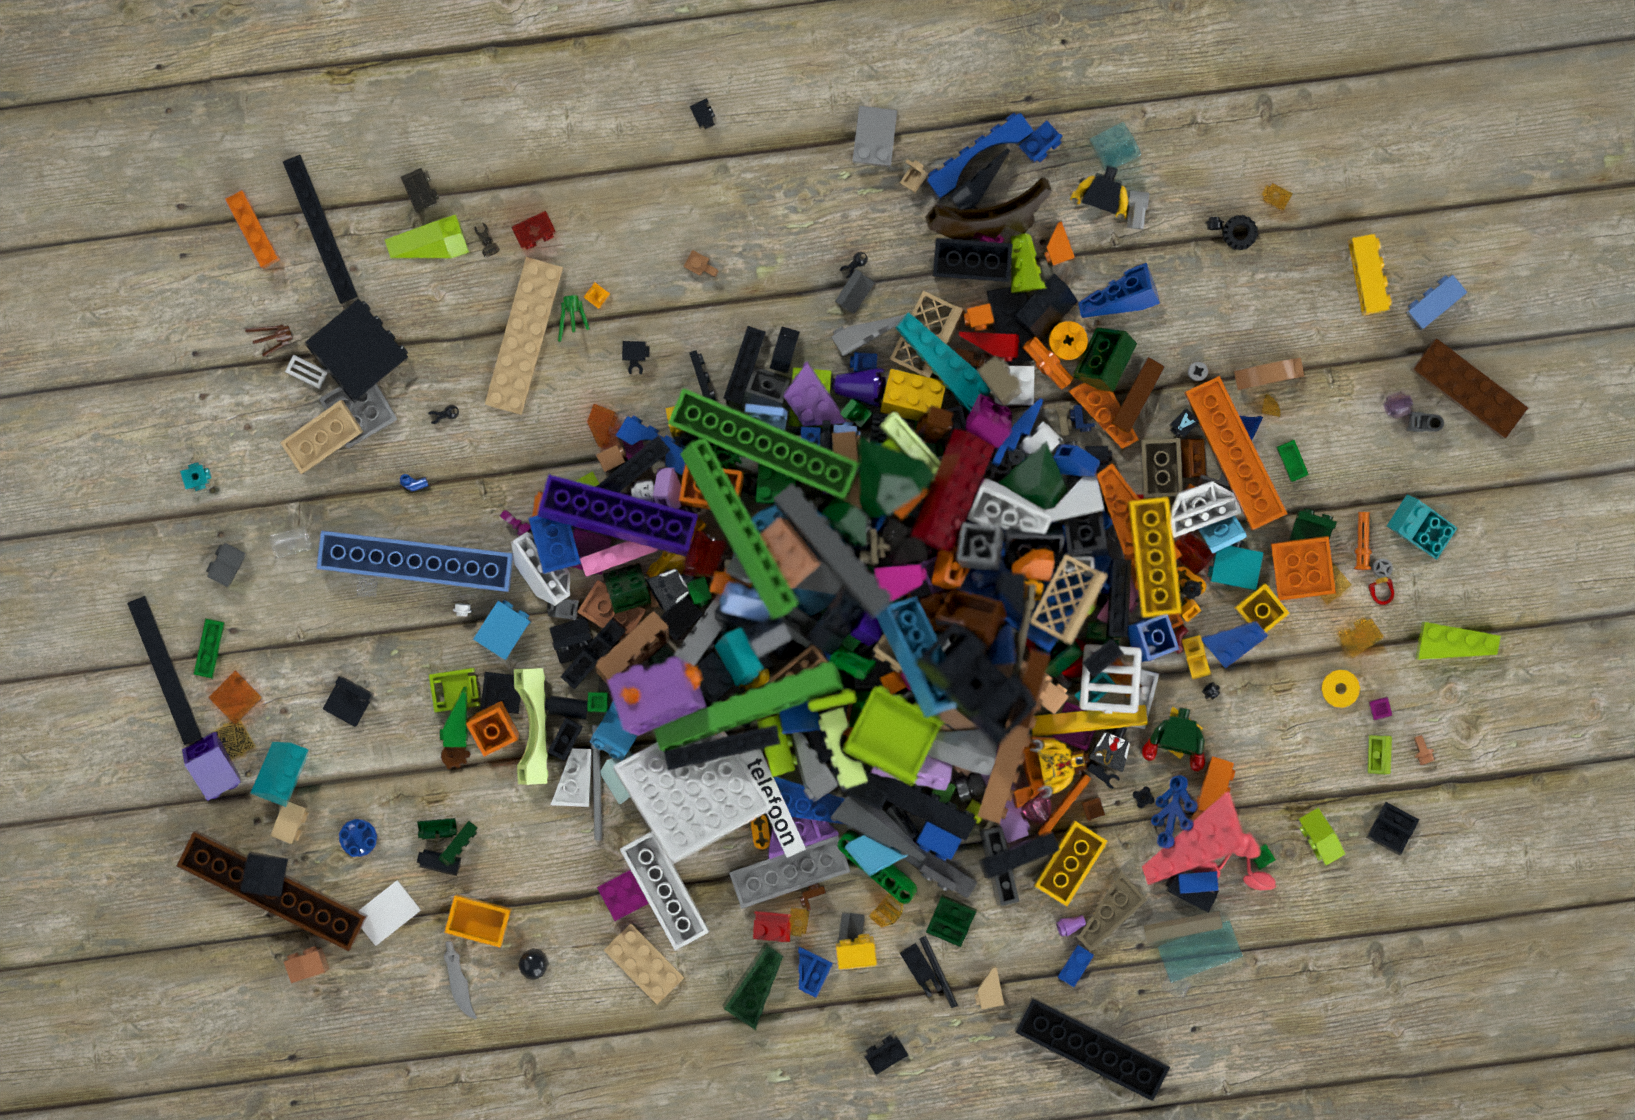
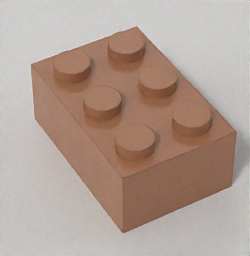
M779 517L760 534L789 588L793 589L821 565L820 561L787 519Z

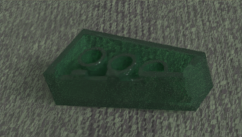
M765 942L722 1005L724 1010L754 1030L757 1028L765 1002L770 994L773 981L783 959L780 951Z

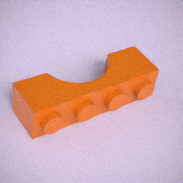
M241 190L226 198L225 200L260 267L264 269L279 261L280 258L263 230L246 193Z

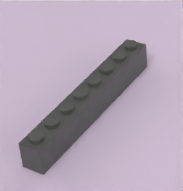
M791 484L774 498V504L870 617L874 619L891 605L890 593L885 588L882 589L878 585V579L865 570L867 567L863 561L857 560L853 556L854 552L849 545L845 546L841 542L842 538L839 533L829 528L827 519L817 514L815 505L811 501L807 502L805 500L802 490L799 487L795 488Z

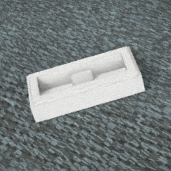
M295 355L292 356L285 371L319 389L328 374L326 370ZM295 360L321 372L322 375L318 376L294 364ZM293 367L318 379V384L291 371V368Z

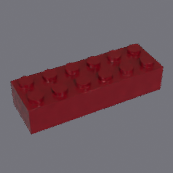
M954 429L911 536L936 550L948 553L953 552L962 529V524L966 520L995 446L970 432Z

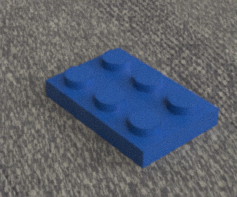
M538 515L528 518L543 574L581 564L571 525L538 517Z

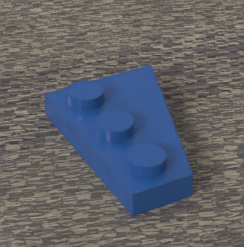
M1254 621L1227 631L1223 630L1213 635L1203 636L1201 639L1226 669L1263 641L1268 635Z

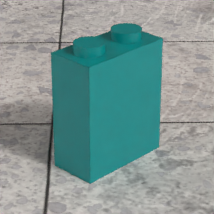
M1227 546L1213 554L1211 552L1213 565L1208 567L1207 577H1210V582L1256 590L1264 552Z
M739 628L724 635L715 645V648L728 672L732 675V680L736 686L740 684L746 686L752 683L753 679L759 676L758 673L763 667L742 628Z

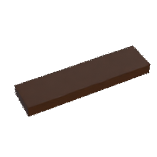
M1150 357L1146 359L1111 424L1127 433L1130 432L1165 366Z
M1032 649L1022 683L1029 689L1034 700L1037 702L1051 654ZM1019 697L1017 698L1010 723L1027 707ZM1034 709L1018 726L1029 729Z

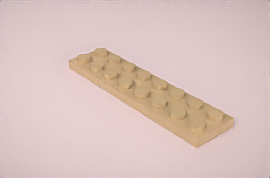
M526 257L485 405L522 415L563 267Z

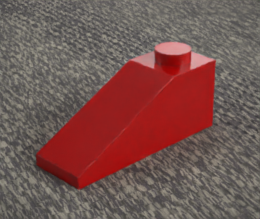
M959 332V336L996 357H1001L1004 361H1012V358H1018L1019 335Z

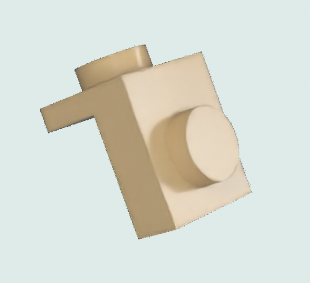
M907 159L905 163L910 166V169L902 178L900 184L916 193L928 176V173L923 170L924 166L916 160L912 162Z

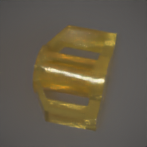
M888 893L868 917L881 928L893 925L903 914L904 904ZM890 898L901 907L900 911L887 900ZM879 911L886 918H888L890 922H885L876 913Z

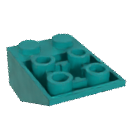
M1408 494L1386 526L1436 560L1457 530V527L1420 500Z

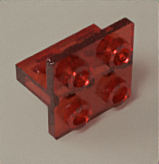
M696 531L683 564L685 566L683 574L686 576H714L726 542L713 541L703 531Z

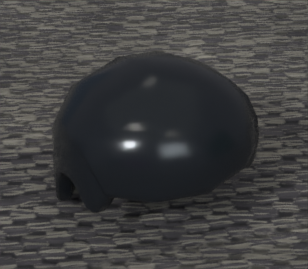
M532 948L522 954L518 967L520 973L526 979L536 980L544 975L549 962L543 951Z

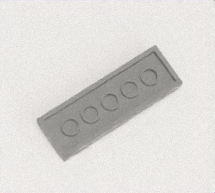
M837 835L806 846V850L788 858L783 854L729 872L741 909L851 872L846 856L838 849L839 836Z

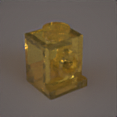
M1272 183L1270 186H1265L1261 195L1264 196L1263 202L1282 212L1293 193ZM1274 192L1279 193V199L1273 198Z
M791 907L790 935L802 937V933L806 934L810 910ZM795 920H801V926H796L794 924Z

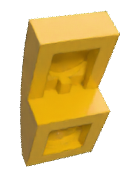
M1201 636L1183 639L1182 644L1192 680L1211 675Z

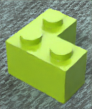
M1319 808L1299 818L1302 825L1299 829L1304 837H1309L1307 841L1314 850L1313 853L1318 861L1322 859L1327 866L1345 855L1335 831Z

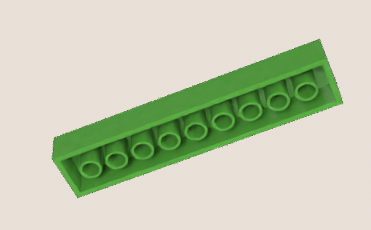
M684 388L668 421V424L701 439L706 438L708 442L843 500H847L859 473V463Z

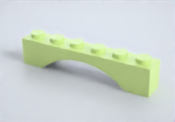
M543 668L514 669V688L525 704L529 720L527 746L521 760L517 764L518 784L521 785L547 784L548 770L546 759L548 752L546 750L547 732L545 730L546 712L544 703L546 695L544 692L545 674L543 673Z

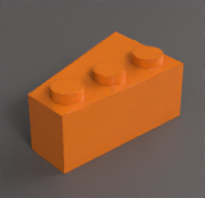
M961 532L952 553L938 550L931 584L945 590L959 588L970 568L960 567L957 562Z
M1214 756L1211 757L1202 781L1200 795L1196 800L1198 807L1192 813L1191 819L1196 820L1220 797L1230 792L1231 788L1228 787L1229 780H1233L1236 771L1233 769V762Z

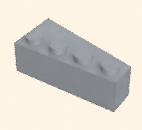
M721 594L716 596L691 633L686 637L681 647L675 652L674 655L694 666H698L706 658L703 656L707 649L711 651L716 644L715 637L718 634L722 636L728 626L715 619L714 615L715 610L720 604Z

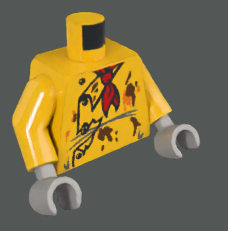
M1053 739L1030 740V742L1036 743V747L1030 750L1038 751L1045 786L1040 787L1038 791L1045 790L1046 795L1041 797L1044 799L1051 796V794L1062 791L1072 782L1073 776L1076 775L1074 767L1085 765L1083 754L1072 756L1070 748H1067L1064 743Z

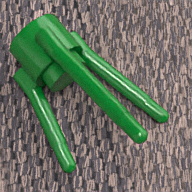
M578 295L563 297L564 302L561 303L562 310L558 335L559 342L562 341L565 312L570 313L573 333L576 331L574 312H578V308L586 330L589 329L582 301H579Z

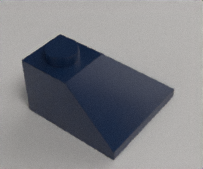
M1011 624L1004 625L991 645H989V650H986V658L993 665L1016 663Z

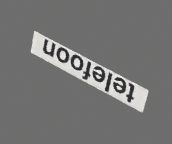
M761 749L740 754L743 762L772 806V809L766 813L786 857L788 858L806 850Z

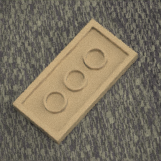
M340 400L280 443L300 474H304L360 435L363 430L344 401Z
M632 923L604 949L656 1004L660 1003L685 978Z

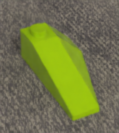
M456 214L385 239L390 258L451 259L469 253Z

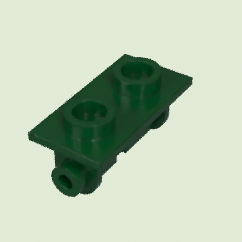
M455 818L417 821L418 839H435L436 834H439V838H453L458 832Z

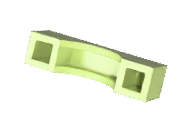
M843 708L821 714L822 719L818 721L821 730H826L828 738H825L828 749L832 748L834 756L831 759L834 768H839L840 774L837 777L840 786L844 785L848 789L868 782L862 763L847 759L840 749L841 736L849 728Z

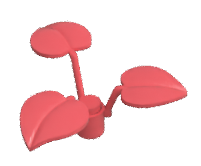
M1243 833L1247 848L1237 851L1235 854L1240 857L1246 856L1247 873L1249 875H1245L1243 878L1245 884L1256 890L1274 889L1277 887L1276 881L1270 874L1261 871H1251L1250 858L1258 857L1260 849L1250 833ZM1231 854L1227 855L1219 866L1211 861L1191 870L1194 873L1217 871V877H1220L1221 872L1219 870L1223 868Z

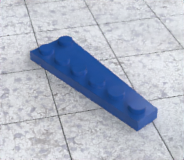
M773 777L791 817L844 824L838 820L833 821L830 819L843 803L844 798L828 793L816 802H813L812 799L809 800L805 795L803 785Z

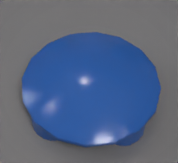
M354 819L348 821L339 832V841L343 850L350 856L361 857L368 855L374 849L377 843V834L371 823L363 819Z

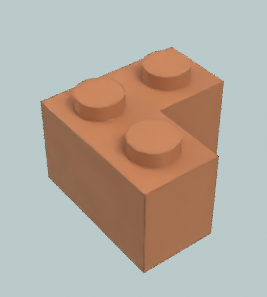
M316 946L307 948L301 955L298 952L288 955V959L284 961L291 983L311 978L329 970L322 947L318 949Z

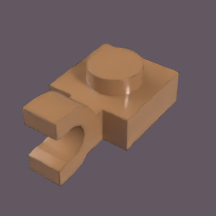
M694 250L691 251L683 266L699 276L704 271L716 278L719 272L718 269L708 265L709 258Z

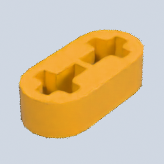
M1186 567L1176 568L1177 572L1185 570V575L1190 578L1189 580L1200 581L1202 583L1201 594L1205 592L1206 583L1202 578ZM1183 578L1181 580L1178 579V584L1184 587L1187 580Z
M763 814L760 816L762 820H765V823H762V830H758V825L754 824L757 818L751 821L753 843L758 849H766L770 844L768 819ZM760 832H763V837L768 840L764 843V846L756 842L759 839Z

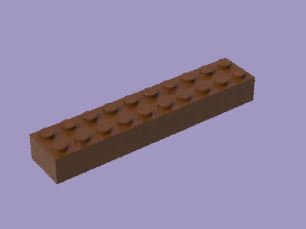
M197 830L192 833L176 865L177 867L347 951L352 949L368 915L288 875H285L281 897L240 891L247 855Z

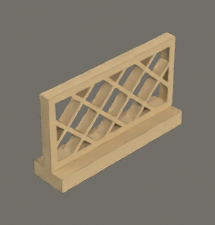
M923 291L911 315L916 317L923 314L926 322L924 326L930 331L931 325L940 322L942 330L936 336L949 346L965 311L958 306H954ZM925 297L932 299L935 307L924 310L922 303ZM944 306L951 308L949 316L941 319L938 309ZM936 310L939 320L928 323L925 313ZM901 335L889 360L924 377L933 378L935 374L926 361L922 371L915 368L913 360L920 358V356L911 357L909 351L911 346L907 345L906 340ZM906 349L909 359L903 361L896 359L898 352Z
M1065 554L1029 623L1069 645L1072 644L1108 575L1098 572ZM1067 560L1074 563L1075 572L1066 574L1064 565ZM1089 571L1094 576L1090 582L1083 583L1080 572ZM1077 574L1080 585L1070 587L1067 576ZM1064 578L1067 588L1057 591L1055 586L1056 580ZM1081 587L1084 595L1081 599L1074 600L1071 589ZM1068 591L1071 602L1061 604L1058 593ZM1055 595L1058 605L1048 608L1046 603L1047 597ZM1072 604L1075 612L1072 616L1065 617L1062 606ZM1059 608L1062 619L1052 621L1049 610ZM1046 612L1049 622L1041 624L1035 621L1038 614ZM1064 622L1066 629L1062 635L1055 631L1053 623Z

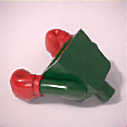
M1179 708L1177 717L1170 716L1168 720H1163L1154 729L1151 738L1142 747V756L1145 760L1152 761L1155 759L1158 748L1190 755L1189 763L1193 771H1200L1204 768L1206 763L1204 756L1205 739L1201 728L1197 726V722L1189 720V709Z

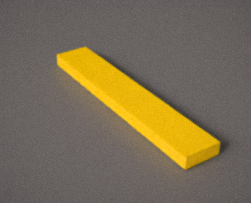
M1138 705L1136 713L1112 712V714L1104 713L1105 711L1088 710L1034 716L1037 720L1034 729L1032 728V734L1034 737L1148 725L1146 706Z

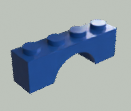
M633 415L631 418L629 416L626 417L616 437L633 446L641 440L652 441L659 435V430L651 425L648 428L641 424L642 420ZM667 435L665 437L660 436L671 449L665 455V466L667 468H674L675 472L682 476L685 462L680 453L686 446L682 445L680 448L674 444L675 440Z

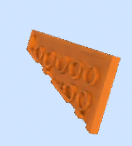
M1111 463L1096 476L1125 559L1132 560L1131 577L1137 590L1128 501L1140 499ZM1174 545L1175 560H1176V559H1178L1182 554H1181V552L1177 549V547Z

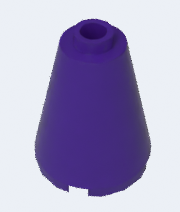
M877 368L836 375V378L832 379V390H835V394L881 407L882 403H879L880 398H884L886 389V377H882L881 372H885V370Z

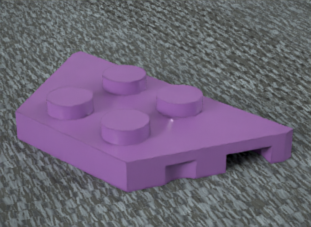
M808 361L805 362L800 373L793 379L791 386L784 392V398L803 426L822 425V420H830L831 424L845 423L846 418L840 414V409Z
M792 817L805 847L839 835L838 831L828 822ZM773 826L768 852L769 859L785 854Z

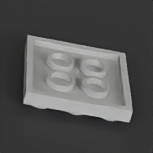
M377 384L363 394L356 403L348 397L341 387L319 398L325 410L338 401L343 400L363 430L360 435L345 444L348 449L398 420Z

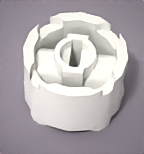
M1042 422L1032 434L1023 440L1019 448L1028 457L1047 441L1052 453L1055 447L1061 444L1063 439L1048 424Z

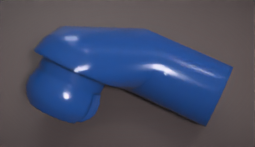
M403 474L400 477V484L410 491H416L429 486L426 477L419 480L413 479L408 474Z

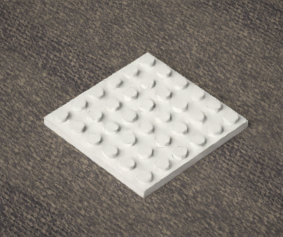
M724 731V732H722V733L717 734L716 736L713 735V736H711V737L702 739V740H700V741L691 743V744L686 745V746H690V745H694V744H698V743H702V742H707V741H711V740H715V739H719V738H723V737H728V736H727V734H726L725 731ZM655 743L613 766L615 773L672 864L772 809V806L739 754L669 771L664 752L659 749L658 743Z

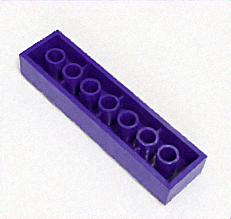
M548 474L538 509V517L686 557L698 514Z

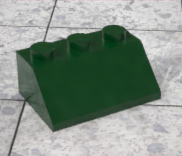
M1096 327L1073 374L1074 378L1098 390L1114 392L1137 345L1136 341L1126 331Z

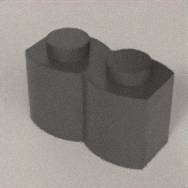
M224 543L223 546L219 545L215 552V555H217L215 562H210L206 570L208 572L207 577L229 588L247 553L227 543Z

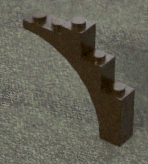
M1041 177L1027 191L1005 203L982 209L965 210L935 204L925 216L929 230L950 239L970 240L976 232L996 239L1004 231L1005 227L1025 234L1035 222L1034 212L1050 196L1052 190L1048 179Z

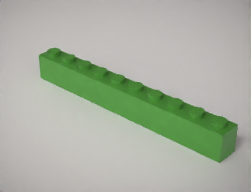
M706 438L690 443L680 455L772 619L788 614L798 605V602Z
M825 662L820 664L818 668L805 669L799 675H789L780 682H770L763 688H754L747 691V694L734 695L728 701L715 702L711 707L701 708L692 714L685 715L655 728L654 732L659 749L663 752L677 749L843 689L838 669L833 663Z

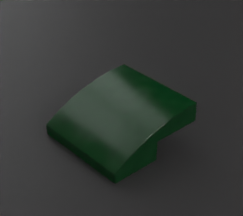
M941 895L926 933L961 947L977 909Z

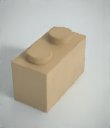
M289 800L287 807H281L270 836L293 844L295 840L299 841L302 830L299 829L301 824L305 823L309 813L306 812L308 807Z

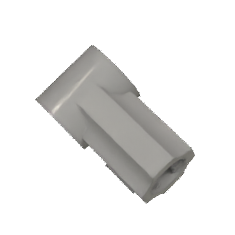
M1130 190L1127 228L1143 230L1145 211L1148 208L1149 192Z

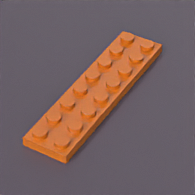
M1220 376L1186 391L1184 394L1199 421L1204 435L1251 530L1253 531L1286 515L1287 512Z

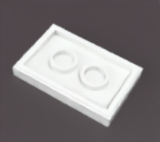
M397 880L359 910L368 915L362 929L376 946L420 912L421 909Z

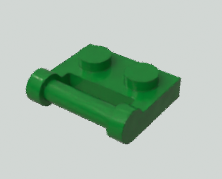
M843 645L829 660L837 669L844 670L853 677L864 679L869 672H872L877 663L872 659L869 661L849 651Z

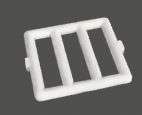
M1086 644L1084 646L1083 661L1091 656V652H1096L1103 645ZM1119 646L1124 655H1134L1133 667L1110 665L1102 671L1105 673L1133 674L1132 686L1089 683L1090 672L1083 665L1080 708L1083 710L1105 711L1104 713L1112 714V712L1136 713L1138 711L1142 650L1140 648ZM1089 691L1131 694L1130 705L1088 702Z

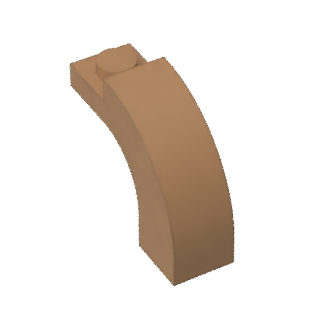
M1301 358L1234 371L1238 390L1305 376Z

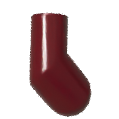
M1183 624L1174 632L1179 650L1173 651L1176 654L1183 652L1182 637L1189 632Z

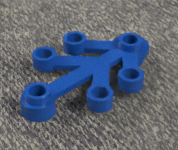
M1182 775L1174 776L1170 780V788L1162 796L1157 797L1156 806L1164 809L1155 814L1151 819V823L1154 826L1161 827L1164 824V818L1168 816L1165 832L1160 833L1157 837V844L1165 849L1172 847L1175 843L1172 833L1176 816L1180 821L1182 829L1190 831L1193 828V821L1187 819L1179 803L1180 798L1182 797L1187 811L1194 812L1198 807L1197 802L1191 800L1186 790L1188 786L1187 778Z

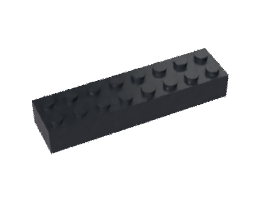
M1032 996L1014 1030L1015 1033L1151 1101H1154L1170 1069L1168 1064Z

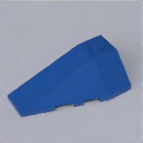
M1144 263L1125 271V276L1117 281L1113 279L1109 282V286L1102 291L1096 290L1078 302L1081 317L1086 318L1140 311L1160 304L1158 291L1148 264Z

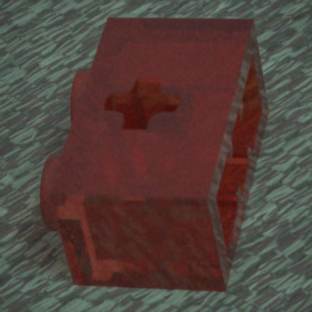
M547 211L541 212L511 227L522 249L526 248V250L536 247V242L543 240L546 242L553 239V234L557 233ZM533 227L540 229L537 232V236H534V234L530 235Z
M1192 531L1178 536L1173 542L1182 554L1178 560L1195 575L1215 556V553L1212 554L1209 547Z

